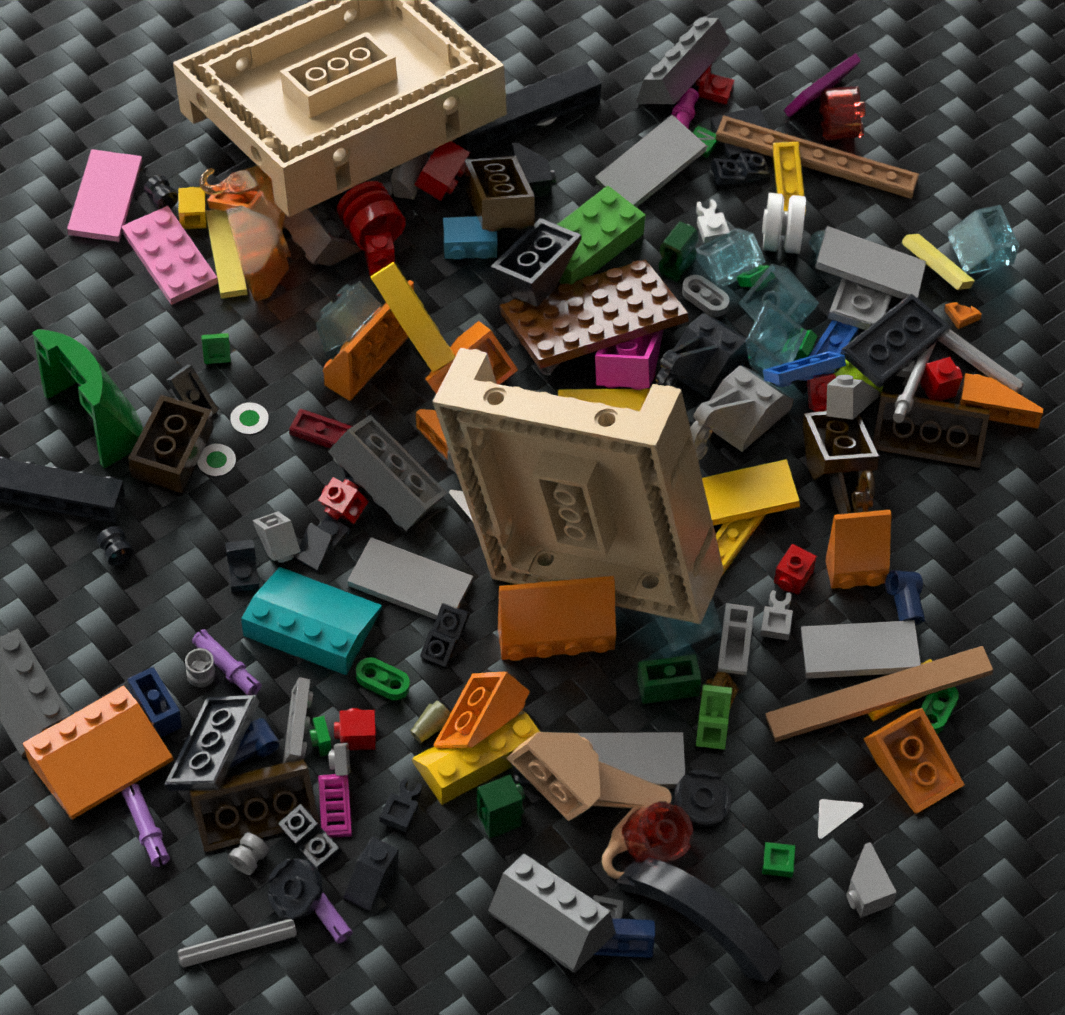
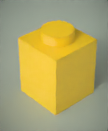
M205 187L179 188V221L184 229L207 228Z

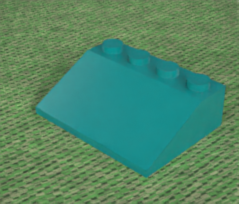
M279 567L253 596L241 618L243 636L347 675L377 619L382 605Z

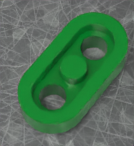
M365 658L356 667L358 683L388 699H403L410 691V679L405 672L376 658ZM368 674H374V675H375V676L372 677V678L366 677V675H368ZM392 686H399V687H400L399 689H396V690H395V689H391Z
M955 686L928 694L921 706L927 718L935 721V724L931 725L936 734L945 728L957 705L959 693ZM939 698H945L947 702H942Z

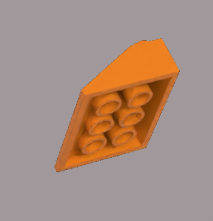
M409 280L408 283L414 291V282ZM387 303L374 311L372 318L358 328L356 335L351 341L345 342L338 355L334 359L328 360L323 368L324 385L349 401L408 338V335Z
M614 576L499 586L498 636L502 660L510 659L517 661L527 657L548 658L552 655H577L581 652L592 651L603 653L615 649Z
M124 685L22 743L30 766L71 819L76 818L173 761L171 753L139 703Z

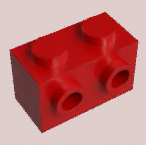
M452 141L437 147L414 185L441 201L446 192L451 195L458 183L455 179L456 175L462 177L464 174L465 160L470 152Z

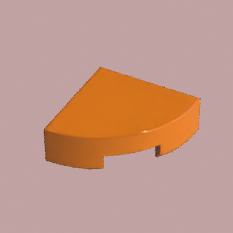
M956 302L945 305L944 311L958 329L981 319V312L973 306L970 308L958 305L959 303Z

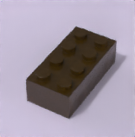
M516 156L465 160V189L482 230L499 231L501 228L525 229L527 226H535V196Z

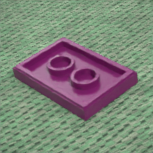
M855 53L802 91L783 111L788 117L793 116L845 78L860 63L861 59Z

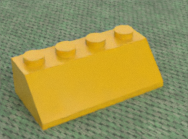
M521 711L515 718L472 748L437 749L433 746L413 757L412 762L441 805L511 768V762L507 757L519 745L540 731L529 715Z

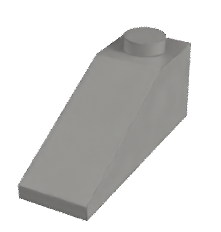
M839 375L827 384V416L854 419L879 397V391L863 380L853 379V376Z

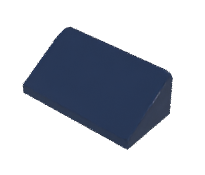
M612 918L616 933L594 954L653 957L655 922L653 920Z

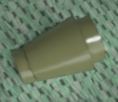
M439 701L433 704L429 703L410 730V733L418 742L422 743L442 730L451 713Z

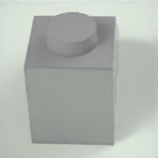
M279 511L252 520L265 551L272 560L285 562L294 558L293 554L300 552L291 520Z
M871 842L865 844L847 892L850 906L853 909H857L860 917L893 906L897 893Z

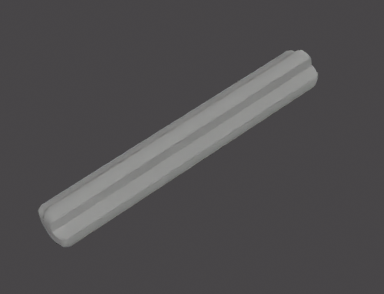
M949 330L939 340L988 377L997 380L1016 393L1022 390L1024 383L953 331Z
M292 919L180 949L178 951L180 964L182 967L295 937V923Z

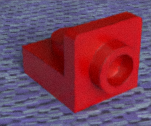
M711 64L696 80L695 85L699 86L698 97L727 105L735 80L711 74Z
M834 373L814 375L813 379L807 380L809 408L814 412L827 411V384L836 378Z

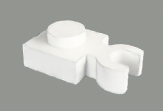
M713 199L710 200L709 209L703 208L701 202H697L696 213L699 216L697 218V225L703 242L709 243L729 239L730 232L723 212L716 213V202Z

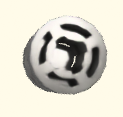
M202 648L190 651L185 658L188 681L195 687L210 685L216 676L213 655L208 650Z
M246 833L240 840V846L234 848L228 855V860L240 872L251 875L257 867V861L267 855L269 848L256 835Z

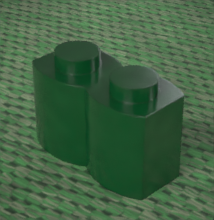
M680 221L660 246L662 259L658 265L659 272L676 283L682 278L697 257L695 245L698 243L699 236L693 226Z

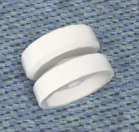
M769 193L767 209H764L763 250L776 251L779 248L782 235L785 236V251L787 253H800L805 215V196L792 195L789 199L788 211H784L783 195Z

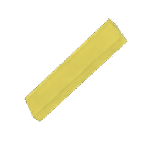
M220 210L206 211L221 298L247 295L232 213Z

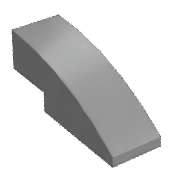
M726 603L718 663L719 672L746 675L754 607Z

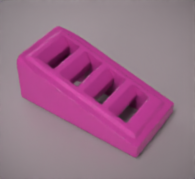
M320 775L318 779L321 828L330 838L352 836L348 775ZM343 798L342 801L326 802V799ZM344 810L343 813H328V814H327L326 811ZM345 821V825L327 826V822Z

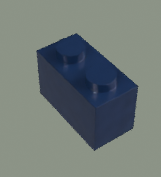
M154 666L128 678L130 694L139 703L160 738L182 728L180 710Z

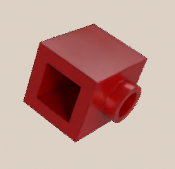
M951 357L926 364L920 385L931 400L943 401L956 397L962 381V372L954 364Z
M791 544L776 567L774 583L785 591H791L799 595L814 572L817 556Z
M351 708L347 711H340V722H334V739H340V743H349V750L376 749L375 710Z

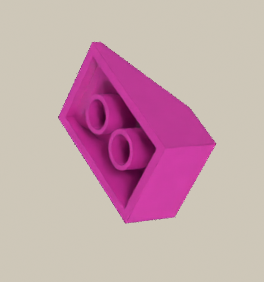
M663 330L598 350L595 355L596 385L607 388L631 387L635 390L650 388L655 376Z

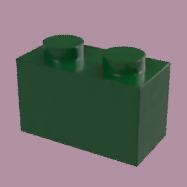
M696 654L639 662L637 681L642 703L647 704L699 696L701 675Z
M511 775L478 787L477 816L489 839L521 827L522 814L525 813L522 805L525 795L519 783L515 784Z

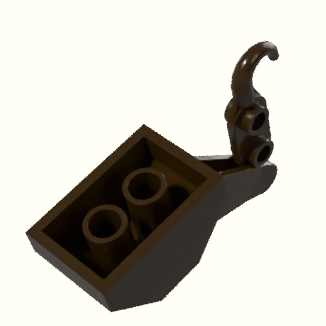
M827 411L804 413L803 435L806 461L813 479L829 480L839 514L851 513V508L844 478H848L852 513L868 512V508L873 506V497L875 496L873 472L877 470L879 455L860 415L858 414L854 419L829 417L827 416Z

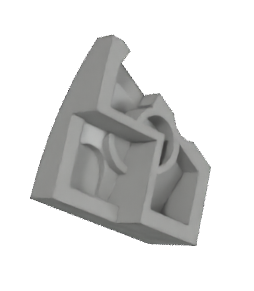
M426 153L393 168L391 181L394 197L415 198L418 187L414 184L428 162Z

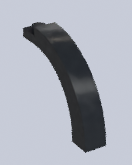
M648 857L643 863L633 861L616 881L621 890L655 899L696 923L726 950L748 978L768 982L784 962V959L770 940L743 912L710 886L675 866Z

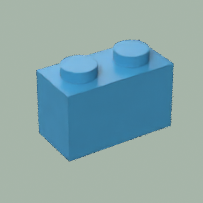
M477 217L443 218L445 259L497 257V231L482 230Z

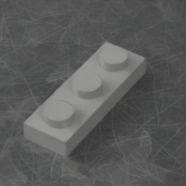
M299 677L292 690L283 763L304 759L307 742H303V734L307 733L310 723V717L306 716V710L310 708L313 698V692L309 691V679Z

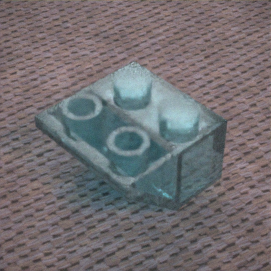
M1001 205L975 210L948 231V238L966 274L1015 263L1019 243Z

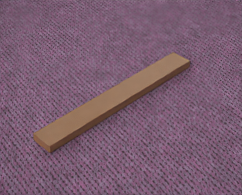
M724 115L715 139L773 157V143L799 141L801 166L908 198H912L919 174Z
M983 646L768 712L766 713V720L773 738L777 742L992 675L993 668Z

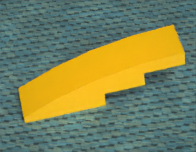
M392 262L372 275L371 279L431 371L434 372L455 359V354L440 334L438 327L424 309L422 302L396 264Z

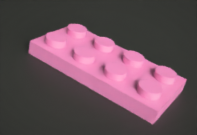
M168 206L121 226L123 235L171 305L218 284L217 276Z

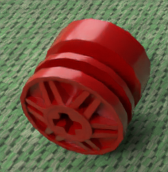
M368 181L356 185L345 193L337 206L338 216L349 230L358 247L364 251L365 236L391 232L392 241L394 242L402 234L406 226L405 217L393 202L392 197L388 194L383 184L377 181Z

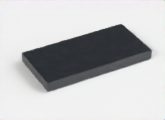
M911 293L843 347L840 354L845 355V359L878 388H881L945 336L951 326Z
M256 695L206 698L166 780L165 785L169 791L220 789L260 703Z

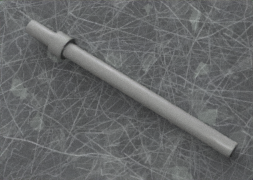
M935 344L918 357L904 392L895 403L896 410L893 415L895 422H902L906 413L910 412L913 406V396Z

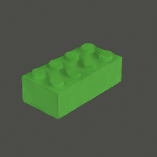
M608 185L559 222L558 226L576 232L582 237L559 282L561 284H573L584 277L591 276L644 234L645 214Z

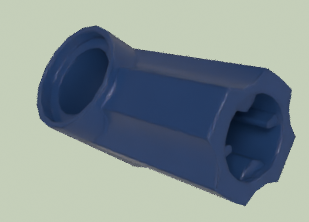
M890 571L886 577L885 586L887 593L895 598L899 621L914 620L915 625H920L925 621L920 600V593L923 588L922 576L917 572Z
M260 718L250 722L229 768L256 755L258 757H266L278 749L280 743L266 719Z

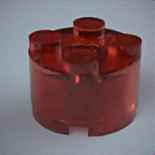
M859 86L824 89L820 96V114H823L824 122H821L825 139L863 137L864 127L861 117H865L866 107L865 102L860 101Z
M660 801L634 811L623 825L622 835L624 836L629 853L637 862L643 863L649 857L666 863L682 857L689 850L691 845L689 844L690 835H693V827L689 816L681 807Z

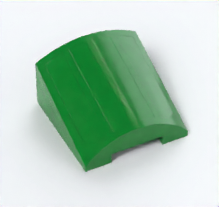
M41 329L34 331L33 338L44 396L49 399L78 383L80 385L78 387L80 403L93 418L99 459L102 467L107 468L131 454L143 430L141 420L132 404L84 345L67 335Z

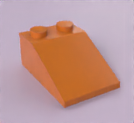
M479 321L460 335L450 347L455 357L460 348L480 350L487 353L498 385L518 371L492 331ZM454 359L438 370L431 371L425 379L435 394H437Z
M890 510L834 515L825 560L831 588L849 589L854 586L863 585L878 586L886 582L890 569Z
M508 672L473 673L433 746L437 749L472 748L515 718L524 708L525 700L530 691Z
M923 708L912 710L863 738L878 766L915 814L964 786L960 775Z

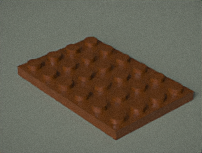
M646 259L634 261L629 265L619 268H612L594 276L584 277L573 284H561L538 307L520 299H513L500 305L501 315L540 369L689 321L688 312Z

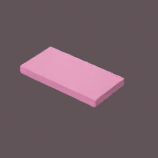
M91 149L67 228L68 235L115 242L120 241L122 234L121 226L126 221L143 163L142 156Z

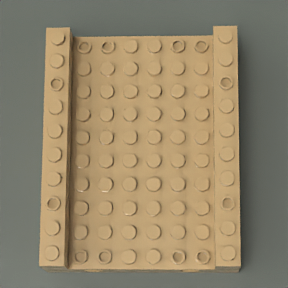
M313 0L173 63L181 113L193 124L209 118L272 179L275 204L288 217L298 214L507 114L504 65L429 0Z
M460 348L433 400V404L492 579L513 584H527L614 576L615 606L701 624L724 569L681 389L653 384L639 412L630 408L623 409L607 406L603 403L581 401L573 397L555 396L547 392L524 390L520 387L498 385L487 353L480 350Z

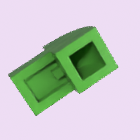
M703 684L696 746L725 749L732 688Z

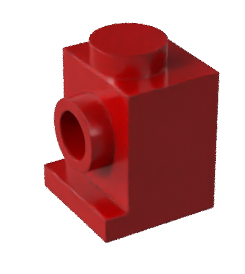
M391 232L365 236V257L370 276L392 262L395 263Z

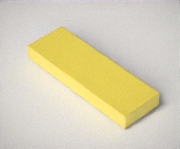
M906 235L902 243L921 260L926 261V264L955 289L971 288L975 282L974 279L921 235Z

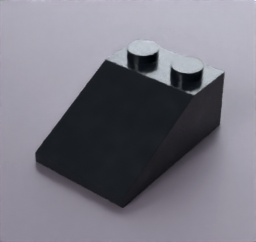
M540 218L535 223V226H532L491 266L497 290L538 307L556 288L582 240L581 235Z

